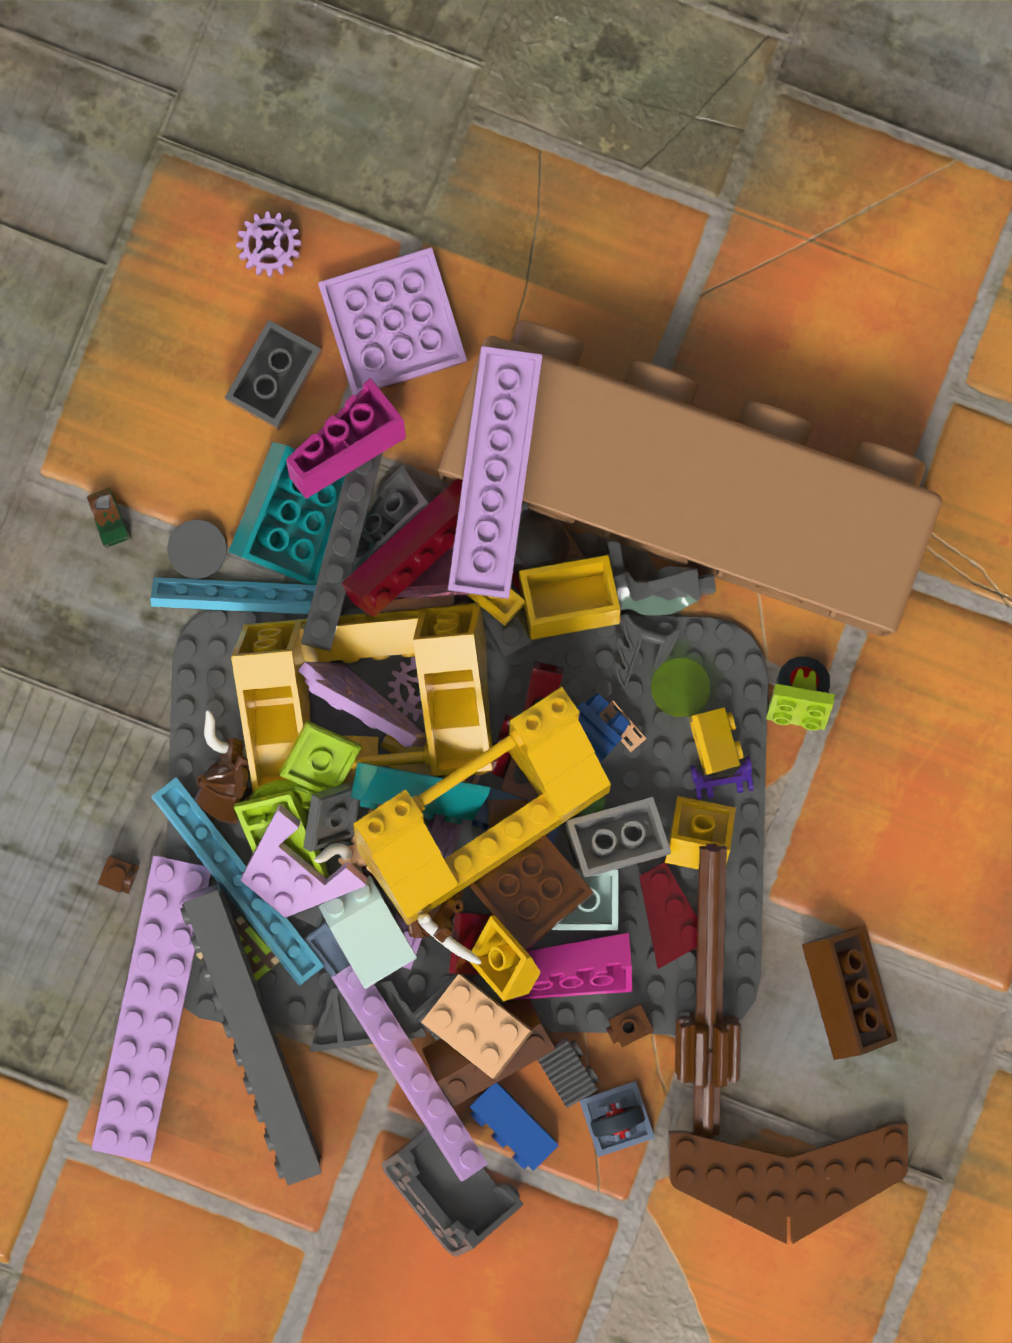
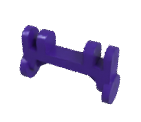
M749 755L745 756V762L742 763V766L733 775L714 779L700 773L699 770H696L695 765H690L697 800H702L701 788H706L708 798H714L713 786L735 783L737 793H742V781H747L749 791H754L751 775L752 765Z

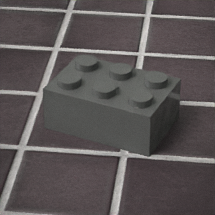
M268 319L225 396L226 401L280 430L321 357V348Z

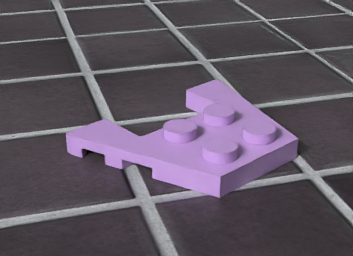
M280 804L242 874L241 881L286 918L366 885L368 878L348 861L329 878H325L283 843L285 839L299 828L301 821Z

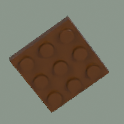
M543 835L540 839L469 885L488 910L498 918L525 951L594 894L592 889L546 835Z

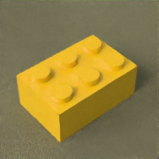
M608 555L519 571V588L521 597L525 600L524 610L531 640L620 623L621 609Z

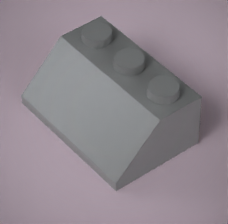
M653 797L566 821V837L573 859L584 878L671 854Z

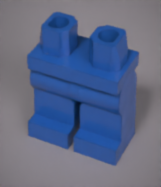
M597 693L586 703L582 702L577 709L580 712L579 722L601 763L621 741V735L625 732L630 722L619 712L608 723L600 718L598 715L610 703Z

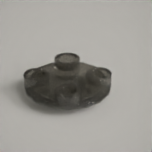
M533 514L524 517L519 522L515 554L524 564L532 568L561 564L565 561L569 552V538L565 529L557 520L547 515Z

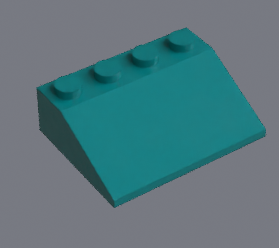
M272 442L228 553L307 585H316L345 476L306 499L289 477L286 459L296 449Z

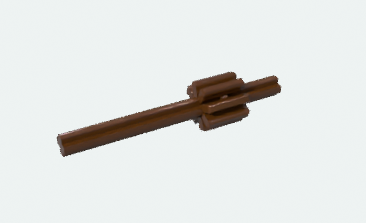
M714 843L699 847L696 1009L694 1012H689V1016L682 1015L676 1020L675 1073L677 1074V1079L685 1084L694 1082L693 1133L707 1138H713V1135L720 1134L721 1087L727 1086V1082L735 1083L740 1078L742 1034L739 1018L734 1015L723 1016L727 847L717 846Z

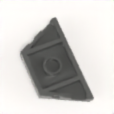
M387 980L374 983L409 1039L426 1037V1031L414 1017L413 1012L392 981ZM338 987L331 988L311 1045V1052L373 1044Z

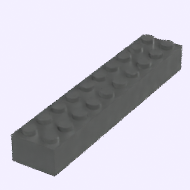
M219 882L188 893L185 896L180 911L185 924L192 925L194 932H192L191 941L196 954L201 952L204 960H202L203 964L201 967L207 982H213L214 993H212L214 1004L217 1010L223 1009L225 1016H223L224 1021H222L227 1038L233 1037L234 1039L233 1054L238 1067L243 1065L246 1071L243 1078L246 1090L249 1095L254 1093L256 1098L253 1108L258 1122L265 1123L264 1138L269 1151L275 1150L276 1161L274 1165L280 1179L285 1178L287 1185L322 1174L323 1160L222 886Z

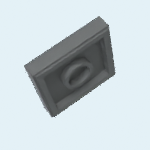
M354 780L312 794L303 848L312 852L354 837L353 823L356 822L360 800L351 798Z

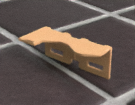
M612 701L599 714V717L608 723L609 721L604 717V714L607 713L612 719L618 713L613 708L616 705L623 713L622 716L626 717L631 723L621 735V742L632 752L646 740V737L618 705ZM634 727L642 735L641 738L633 731ZM625 736L633 743L632 746L624 740Z

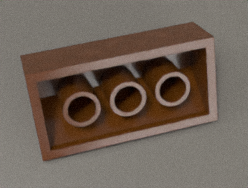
M866 926L832 934L802 944L833 1059L838 1060L860 1056L896 1042L897 1037Z
M510 999L501 1004L534 1031L496 1079L488 1076L442 1038L422 1048L436 1083L452 1107L556 1050V1041L531 999Z

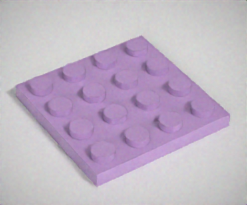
M432 247L318 282L354 396L363 389V384L369 378L373 380L379 389L467 362Z

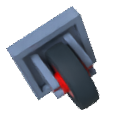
M636 1080L580 1100L598 1157L655 1138Z

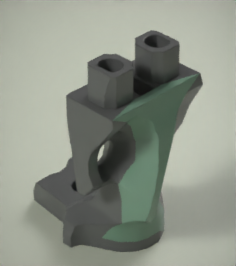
M606 540L621 610L631 609L642 615L649 616L670 615L698 603L701 596L713 595L716 592L714 574L698 576L697 569L688 567L668 566L657 571L646 583L635 582L623 559L620 543L615 540Z

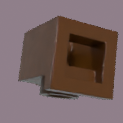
M110 855L107 858L97 884L119 893L129 894L140 866Z
M640 1003L609 1018L610 1026L606 1027L613 1044L619 1042L621 1047L654 1032ZM632 1022L634 1030L631 1033L624 1032V1023Z

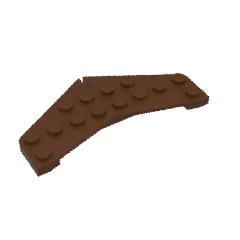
M906 1121L889 1122L877 1126L875 1130L797 1155H778L699 1136L697 1133L685 1130L668 1131L669 1180L675 1189L787 1244V1217H791V1242L794 1244L905 1178L908 1172V1124Z

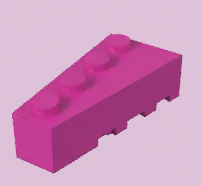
M369 378L363 384V389L356 396L352 395L335 416L331 415L324 422L325 426L317 434H312L286 459L289 477L307 499L406 438L404 419L373 380Z
M629 933L526 951L532 957L541 973L529 994L513 998L512 1000L632 992Z

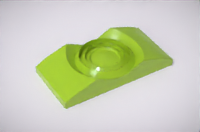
M292 791L235 803V812L253 853L257 845H259L268 824H270L277 807L281 804L301 821L299 828L285 839L283 843L325 878L330 877L326 863H316L314 861V858L321 853V850L318 849L310 852L303 848L308 820L305 810Z

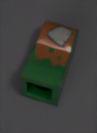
M110 488L87 496L104 547L109 548L132 539Z

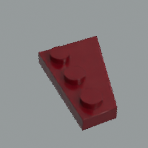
M665 861L639 876L657 969L697 947L698 918Z

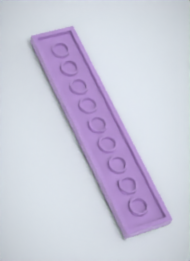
M153 856L91 1149L93 1151L145 1162H151L195 956V949L191 941L192 932L194 931L191 924H185L180 908H182L186 894L210 885L212 874L203 865Z

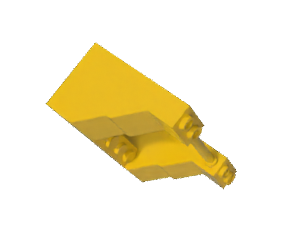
M477 603L378 613L375 617L369 614L366 615V613L341 615L331 651L301 644L307 619L243 625L231 659L253 792L266 783L288 780L281 777L279 771L306 720L310 722L309 686L305 683L306 678L298 671L305 661L330 663V661L342 660L345 663H352L360 660V658L372 657L374 660H383L390 655L415 656L428 747H425L424 751L358 756L350 769H356L357 762L376 766L425 763L426 766L431 765L432 776L440 775L445 778L493 747L489 715L486 637L482 607ZM494 761L472 775H482L492 771Z
M563 687L510 720V733L508 737L419 794L418 797L415 795L411 798L405 789L353 823L358 853L407 925L416 921L420 914L428 913L609 793L611 783L579 722L580 712ZM508 751L539 797L444 859L424 824L422 811L425 810L424 806Z

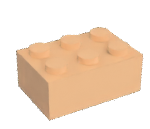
M463 974L457 975L421 1022L492 1079H496L534 1031Z

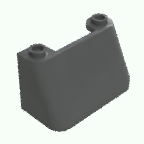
M427 1127L382 1163L383 1171L445 1250L455 1257L474 1249L524 1205L519 1199L518 1191L512 1185H505L503 1183L496 1185L483 1168L466 1180L460 1181Z

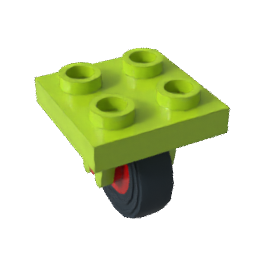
M796 657L788 660L779 671L777 684H775L767 708L766 719L778 725L793 724L803 726V728L812 731L825 730L835 694L828 693L831 685L830 675L826 667L818 660L810 657Z

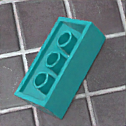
M357 762L351 798L361 800L360 806L376 809L378 804H384L405 789L411 798L415 795L418 797L419 794L444 778ZM462 781L425 805V810L422 811L423 818L434 819V815L438 814L444 815L445 822L462 824V819L473 821L489 795L490 787Z

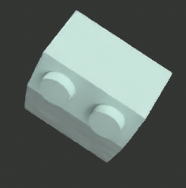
M371 876L367 877V883L364 887L326 901L318 906L365 989L417 958L386 898Z

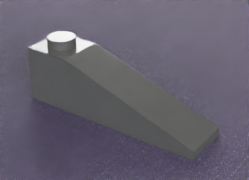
M403 465L381 485L376 493L379 498L371 510L367 512L352 573L435 499L426 487Z

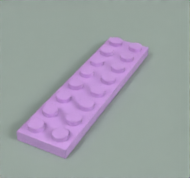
M481 347L448 591L509 599L542 354Z

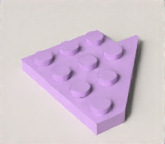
M305 661L298 670L306 678L305 683L310 687L308 690L326 700L338 710L343 709L361 719L370 728H377L392 736L407 748L423 747L427 742L426 734L345 663Z

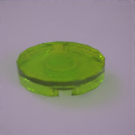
M675 658L663 663L656 670L651 681V696L656 706L665 714L674 717H688L699 712L706 704L710 694V680L705 669L696 662L686 658Z

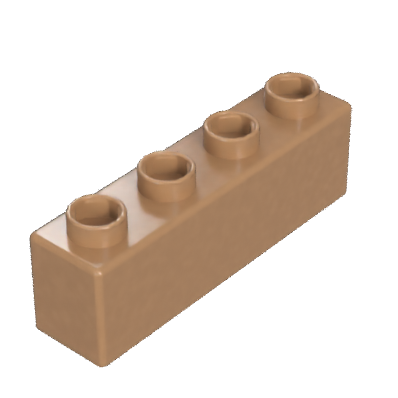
M521 320L516 324L511 341L496 336H489L484 340L482 344L484 347L542 354L522 504L524 502L529 503V510L548 519L564 523L565 525L608 540H615L622 545L672 563L695 568L703 574H714V577L878 636L886 637L897 632L942 505V498L938 493L919 487L926 468L924 462L901 451L865 441L858 443L852 462L806 447L805 445L812 428L809 421L788 411L759 402H745L738 422L693 407L692 403L698 389V384L694 380L667 368L647 362L632 361L624 382L580 367L578 363L584 349L583 342L571 335L542 324ZM481 350L438 468L440 479L450 484L458 478L463 480Z

